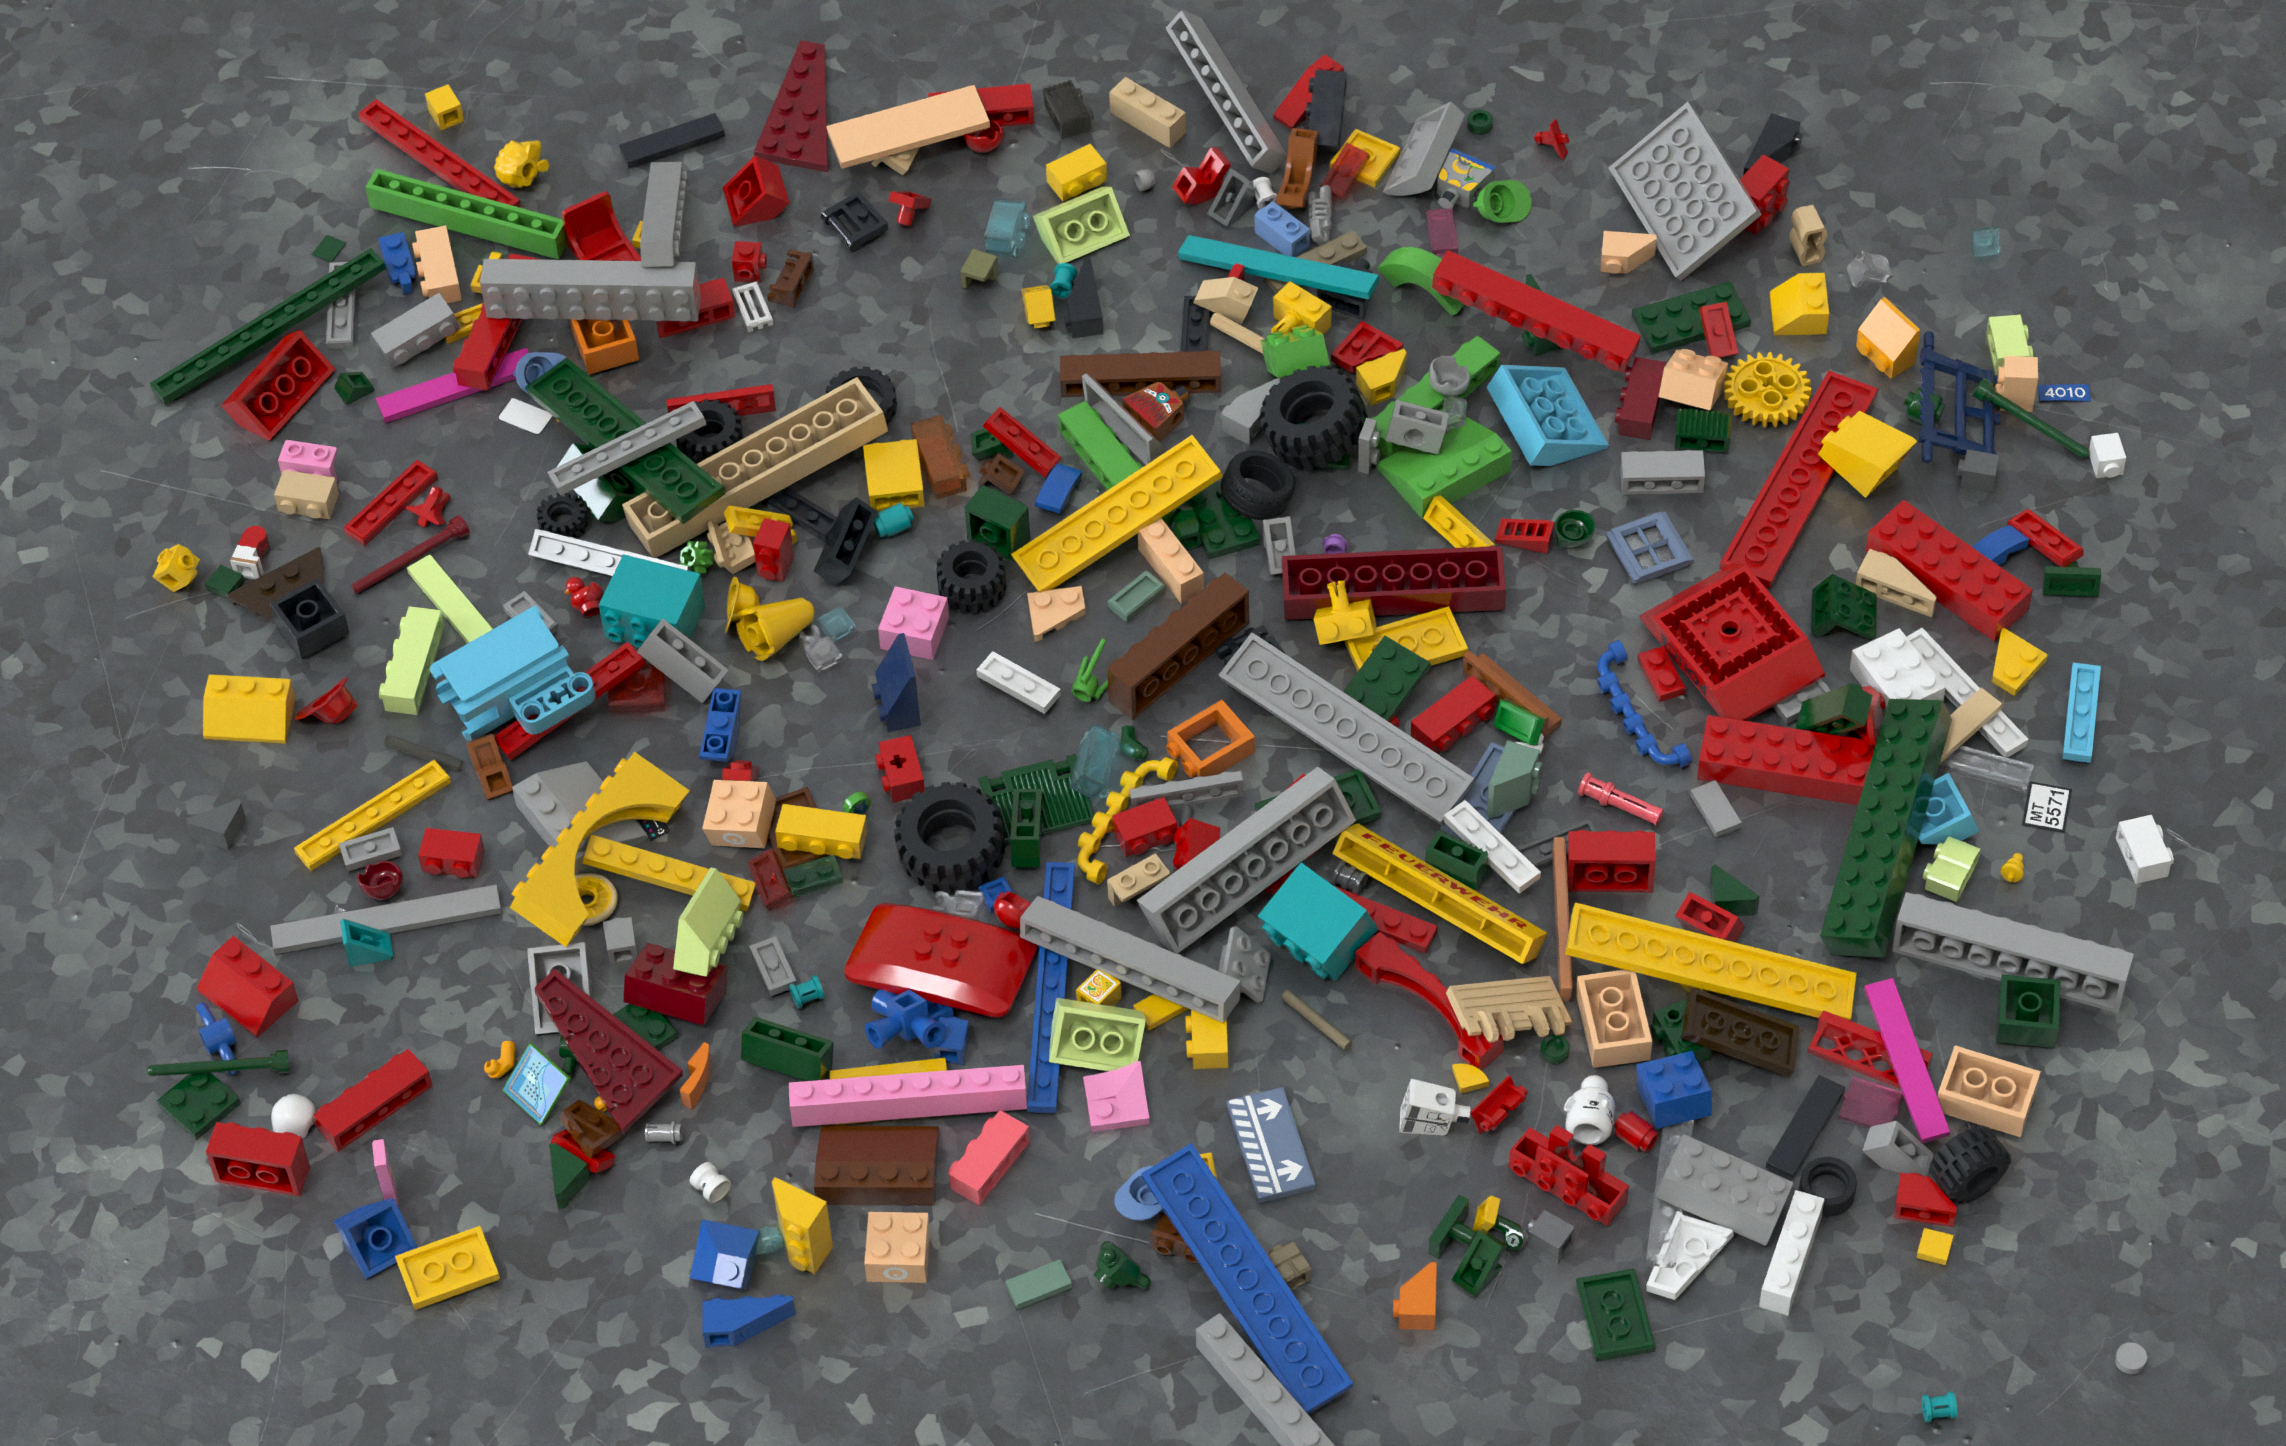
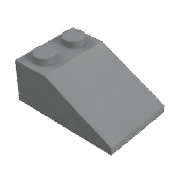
M585 942L571 943L567 947L553 945L527 948L535 1035L559 1032L535 994V987L552 970L556 969L593 999L590 946Z

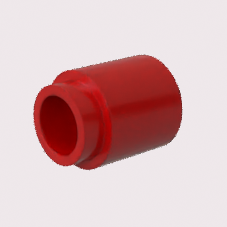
M1633 1111L1627 1114L1622 1113L1614 1123L1616 1128L1615 1135L1637 1151L1649 1152L1659 1138V1133L1655 1131V1127Z

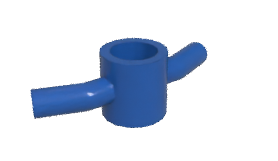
M205 1002L199 1003L196 1010L201 1016L205 1027L198 1029L207 1052L209 1055L219 1052L223 1060L235 1059L230 1046L237 1044V1041L227 1019L222 1018L216 1021L208 1005ZM241 1070L228 1072L230 1076H233L241 1072Z

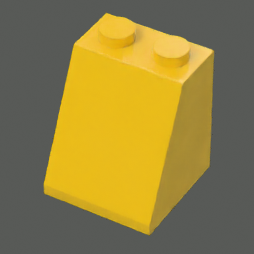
M1859 411L1852 418L1849 415L1846 416L1837 426L1839 430L1836 433L1831 430L1823 438L1821 443L1824 446L1818 455L1866 498L1900 466L1917 443V440Z

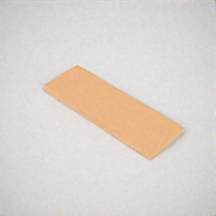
M975 85L826 127L840 166L843 169L990 127V121Z

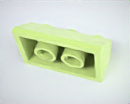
M1100 187L1033 216L1043 243L1058 264L1069 262L1130 236L1112 187Z
M1056 998L1051 1025L1049 1062L1103 1071H1112L1132 1064L1139 1059L1146 1018L1143 1012L1139 1010Z

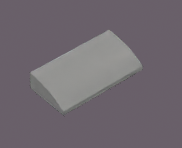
M1452 102L1416 119L1383 190L1386 195H1412L1432 188L1465 116Z
M1087 373L1082 376L1085 401L1092 409L1095 408L1099 412L1102 422L1113 429L1116 439L1121 444L1124 443L1129 452L1144 466L1166 452L1162 444L1101 384Z

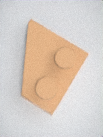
M1082 586L1048 590L1041 593H1027L1035 642L1042 640L1043 634L1054 628L1059 630L1066 626L1068 622L1075 621L1086 614Z

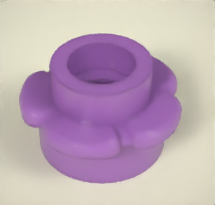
M1332 534L1322 540L1324 554L1346 553L1347 548H1349L1348 541L1339 534Z

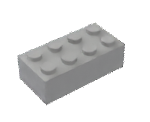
M1683 1134L1663 1177L1656 1198L1719 1226L1732 1229L1733 1232L1766 1246L1794 1182Z

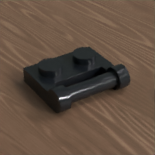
M859 191L827 208L821 214V220L838 233L845 241V246L851 252L859 250L862 244L889 230L887 221ZM843 215L858 232L853 235L838 217Z

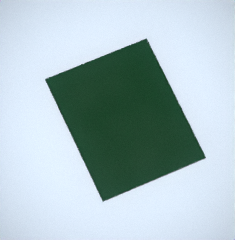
M326 235L312 255L332 262L346 242Z

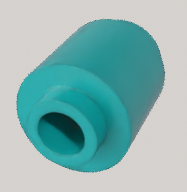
M898 503L878 512L873 525L880 538L884 536L889 538L911 528V521H914V517L908 505L904 507L902 503Z

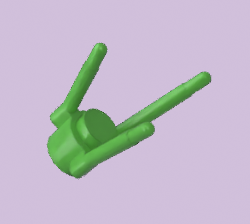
M1104 638L1101 639L1088 667L1089 657H1084L1076 681L1071 687L1072 694L1083 702H1090L1092 697L1098 700L1101 694L1108 688V680L1099 687L1098 678L1091 674L1106 643Z

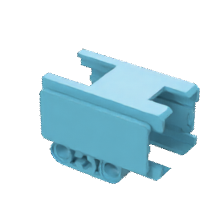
M536 605L431 664L430 672L432 677L437 680L445 675L447 678L437 684L436 692L443 705L451 703L460 720L467 727V730L462 732L467 741L483 736L514 717L517 718L527 733L539 734L594 701L595 690L591 677L584 672L573 674L566 661V658L569 657L568 652L563 645L559 647L558 642L542 620L544 617ZM579 687H587L583 692L576 691ZM530 715H539L535 720L527 719Z

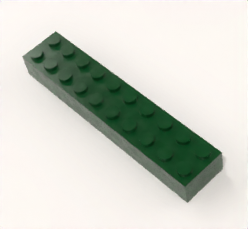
M1889 699L1820 934L1830 955L1885 958L1952 722V718L1943 700Z

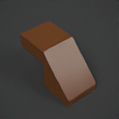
M489 734L466 742L474 770L486 798L490 799L513 791L506 765L501 759L494 735Z

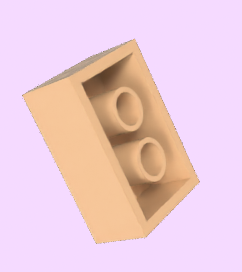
M1618 970L1577 976L1576 997L1592 1067L1598 1068L1650 1060L1652 1039L1636 972Z
M1954 1046L1937 1098L1943 1114L2021 1138L2037 1091L2041 1071Z

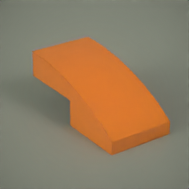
M705 1042L688 1061L690 1077L680 1089L682 1105L691 1110L701 1098L710 1077L712 1059L709 1044Z

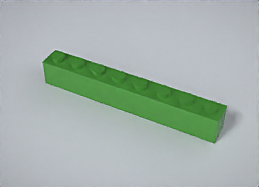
M377 168L365 187L369 206L373 209L439 227L446 225V228L449 230L558 260L567 246L563 219Z

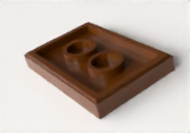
M808 787L776 797L768 840L784 875L837 857L834 855H816L806 851H788L783 848H777L775 831L782 805L788 804L817 808Z

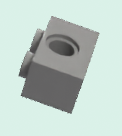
M1396 400L1388 424L1385 441L1415 448L1423 452L1438 454L1446 431L1449 413Z

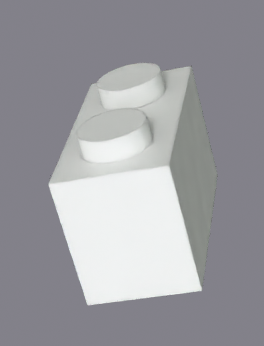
M2152 815L2119 822L2116 840L2135 884L2168 877L2170 866L2174 861L2173 854L2169 847L2166 848L2163 842L2162 829L2159 824H2155Z

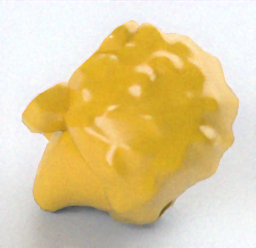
M535 140L520 143L510 141V143H507L499 151V156L496 158L494 166L496 177L503 184L511 188L530 186L534 178L538 177V172L548 171L549 168L548 160H540L541 142Z

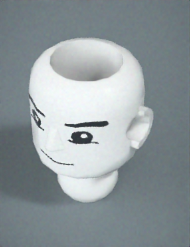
M1592 1075L1585 1078L1581 1083V1089L1576 1091L1564 1105V1111L1567 1112L1566 1130L1574 1134V1141L1583 1145H1598L1604 1142L1610 1136L1614 1124L1615 1102L1612 1095L1608 1092L1609 1087L1606 1080L1600 1076Z

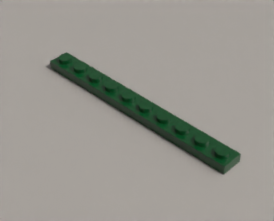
M369 248L149 383L152 391L165 405L380 274L387 269L385 262L372 248Z

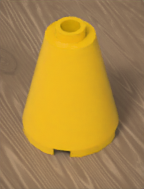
M801 597L749 607L737 614V617L740 616V622L736 623V628L745 649L748 652L753 650L758 655L754 658L764 661L771 658L813 621L815 611L813 605Z

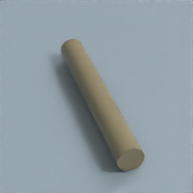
M1286 990L1283 993L1282 999L1342 1049L1347 1050L1350 1048L1352 1041L1290 990Z

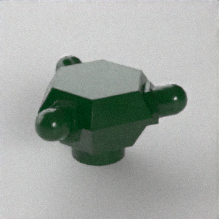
M1105 1241L1102 1243L1096 1262L1098 1270L1093 1275L1110 1290L1116 1284L1120 1287L1131 1284L1143 1289L1150 1286L1151 1279L1141 1273L1140 1266L1113 1242Z

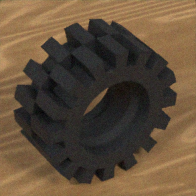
M556 493V498H553L552 494L547 496L548 502L543 499L541 506L537 508L539 530L571 538L575 537L576 539L581 537L580 533H585V527L588 525L584 503L578 499V496L574 495L571 498L570 493H565V497H562L559 493ZM561 514L572 516L571 519L565 522L552 521L554 517Z

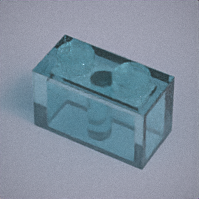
M995 198L984 235L986 253L1003 257H1017L1018 249L1024 246V228L1028 229L1030 224V213H1026V202Z

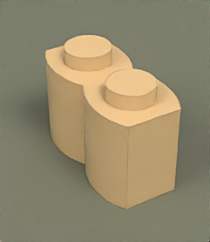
M1814 205L1799 207L1794 210L1791 217L1793 228L1790 231L1789 239L1801 265L1807 266L1819 263L1824 258L1825 248L1823 244L1827 238V231Z

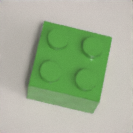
M1308 325L1292 328L1293 332L1283 334L1282 331L1267 334V339L1260 340L1266 369L1278 378L1292 375L1293 371L1297 369L1305 370L1307 366L1319 368L1321 365H1330L1323 333L1314 328H1309Z

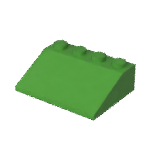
M1462 416L1447 424L1438 454L1405 447L1379 461L1376 468L1420 518L1423 519L1433 497L1441 495L1452 504L1510 472L1512 450L1495 432L1466 416Z

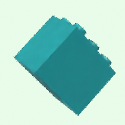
M625 554L622 555L599 603L605 638L614 642H629L638 648L641 647L662 619L666 620L690 639L705 608L700 573Z
M1303 863L1298 865L1258 915L1264 924L1261 928L1268 934V938L1280 948L1284 945L1290 950V955L1302 964L1306 961L1312 966L1311 970L1320 978L1325 980L1326 977H1329L1334 982L1337 981L1354 960L1355 952L1366 944L1378 930V927L1365 908Z

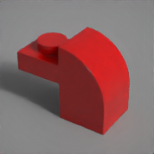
M1211 147L1199 167L1182 168L1172 188L1185 204H1202L1217 196L1224 182L1223 178L1232 164L1219 148Z

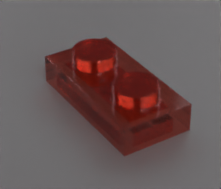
M1346 143L1320 187L1330 186L1331 194L1344 201L1370 159L1369 153Z
M770 848L747 862L764 907L769 911L793 897L778 856L773 849Z

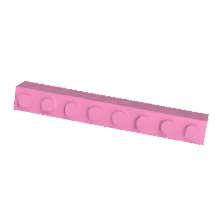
M1024 1065L789 1083L792 1127L1027 1109Z

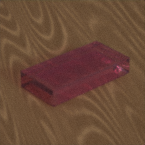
M1452 208L1426 210L1432 254L1436 256L1445 255L1447 250L1458 254Z

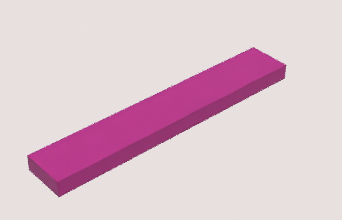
M527 348L505 355L489 388L516 379L513 376V371L516 370L519 360L529 353ZM453 372L376 398V403L384 422L388 423L482 391V389L458 385L456 373Z
M1893 978L1865 985V993L1921 1144L1950 1136L1949 1127Z

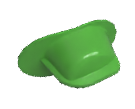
M1493 181L1481 190L1473 206L1478 207L1480 214L1487 220L1497 223L1517 222L1528 216L1531 210L1532 199L1529 190L1519 181Z

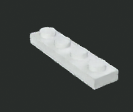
M1466 800L1444 814L1443 822L1464 842H1467L1468 845L1472 844L1473 847L1477 846L1478 849L1482 848L1483 851H1487L1488 865L1519 894L1541 878V872Z

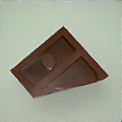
M580 1099L561 1113L560 1121L589 1158H593L624 1136L613 1118Z

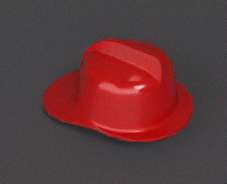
M348 678L342 679L330 691L306 705L296 714L295 720H300L312 714L325 723L333 724L343 721L357 707L356 700L345 686Z

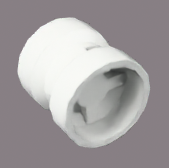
M711 1162L701 1164L690 1177V1184L695 1189L702 1190L703 1196L710 1203L720 1201L731 1187V1181L726 1176L719 1175L718 1169Z

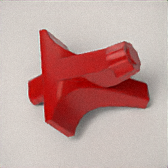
M1557 119L1551 122L1549 131L1535 133L1534 141L1536 144L1552 145L1561 159L1566 156L1568 151L1565 143H1569V137L1567 134L1561 133Z
M433 486L424 503L417 506H406L405 509L419 515L417 524L423 527H427L429 521L436 525H444L446 522L442 518L441 512L451 498L449 494L443 492V489Z

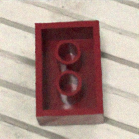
M647 943L625 973L623 1002L704 1025L726 994L728 966L718 963L717 967H712L707 977L673 969L675 950Z

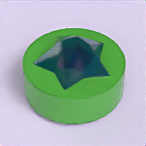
M856 792L845 800L842 809L846 813L864 815L871 806V800L864 792Z

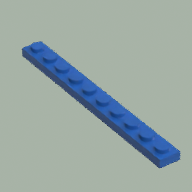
M1046 862L1044 899L1072 910L1075 863ZM1042 946L1039 947L1027 1112L1057 1113L1060 1064L1049 1062V1052L1056 998L1065 999L1068 957Z

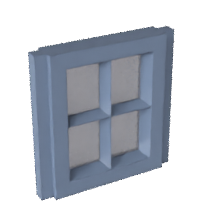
M1658 512L1606 532L1608 541L1634 584H1640L1694 563L1692 555L1666 512Z

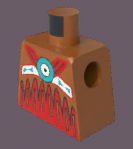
M1156 382L1124 397L1122 402L1123 407L1161 442L1184 420L1183 402L1189 399V393L1182 385L1170 391L1162 382Z

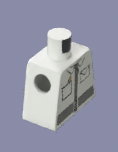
M1411 1079L1400 1109L1399 1132L1446 1135L1451 1122L1468 1124L1470 1106L1455 1104L1456 1091L1454 1089Z

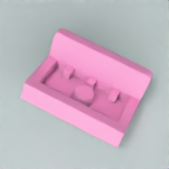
M292 440L285 441L278 459L281 475L283 470L334 477L337 482L333 464L337 455L336 447Z

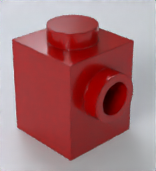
M735 241L732 256L734 282L753 283L757 281V283H760L762 270L766 269L767 254L762 253L761 242Z

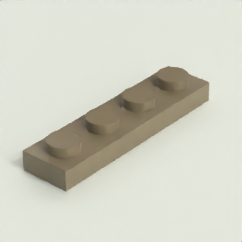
M1352 230L1296 258L1336 266L1338 262L1349 263L1366 255L1367 246ZM1264 277L1265 282L1275 294L1288 283Z

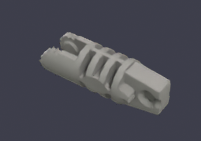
M1328 185L1320 188V199L1316 192L1311 191L1308 193V226L1312 240L1319 246L1329 242L1330 229L1332 228L1331 188Z

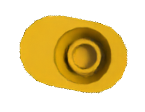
M737 577L732 579L728 591L725 634L730 623L740 622V616L737 617L740 611L760 605L755 589L739 583Z

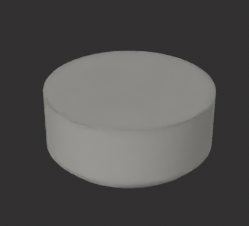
M2133 1342L2122 1344L2118 1348L2115 1357L2117 1367L2126 1374L2140 1373L2145 1368L2147 1361L2145 1349Z

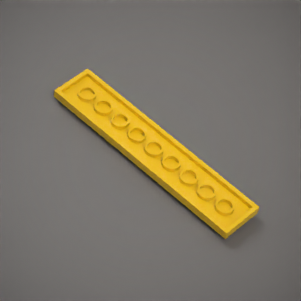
M1579 903L1574 904L1565 955L1820 1018L1824 1010L1851 1020L1857 974L1855 972Z

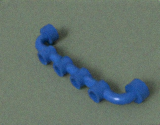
M1620 640L1608 644V651L1602 654L1598 660L1597 669L1601 677L1597 678V683L1603 694L1610 691L1613 695V698L1609 699L1614 713L1623 712L1626 716L1622 723L1628 735L1636 733L1639 739L1635 740V744L1640 755L1643 756L1648 753L1656 763L1670 766L1678 764L1682 768L1691 764L1692 758L1684 743L1672 747V754L1669 755L1663 754L1659 750L1655 738L1647 731L1642 717L1639 713H1636L1626 692H1623L1616 675L1608 667L1611 661H1614L1617 665L1627 661L1626 650Z

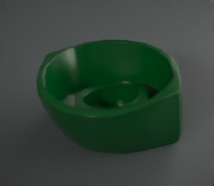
M1569 510L1561 513L1555 520L1556 546L1558 548H1576L1585 545L1595 532L1596 525L1593 515L1581 510Z

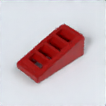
M1501 518L1494 543L1548 554L1554 535L1555 522ZM1506 528L1511 529L1510 535H1504ZM1522 531L1521 535H1516V532Z

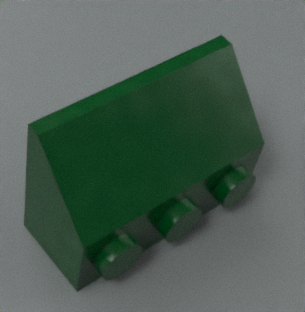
M573 443L558 466L593 449L588 445ZM617 469L574 489L578 499L587 505L591 510V515L596 520L616 523L626 518L622 504L644 493Z

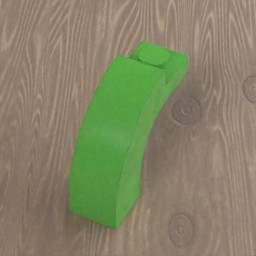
M1415 247L1398 248L1391 251L1377 268L1394 288L1404 283H1413L1423 287L1435 297L1450 316L1457 314L1464 306L1461 301L1448 295H1442L1435 289H1432L1433 274L1442 259L1426 250Z

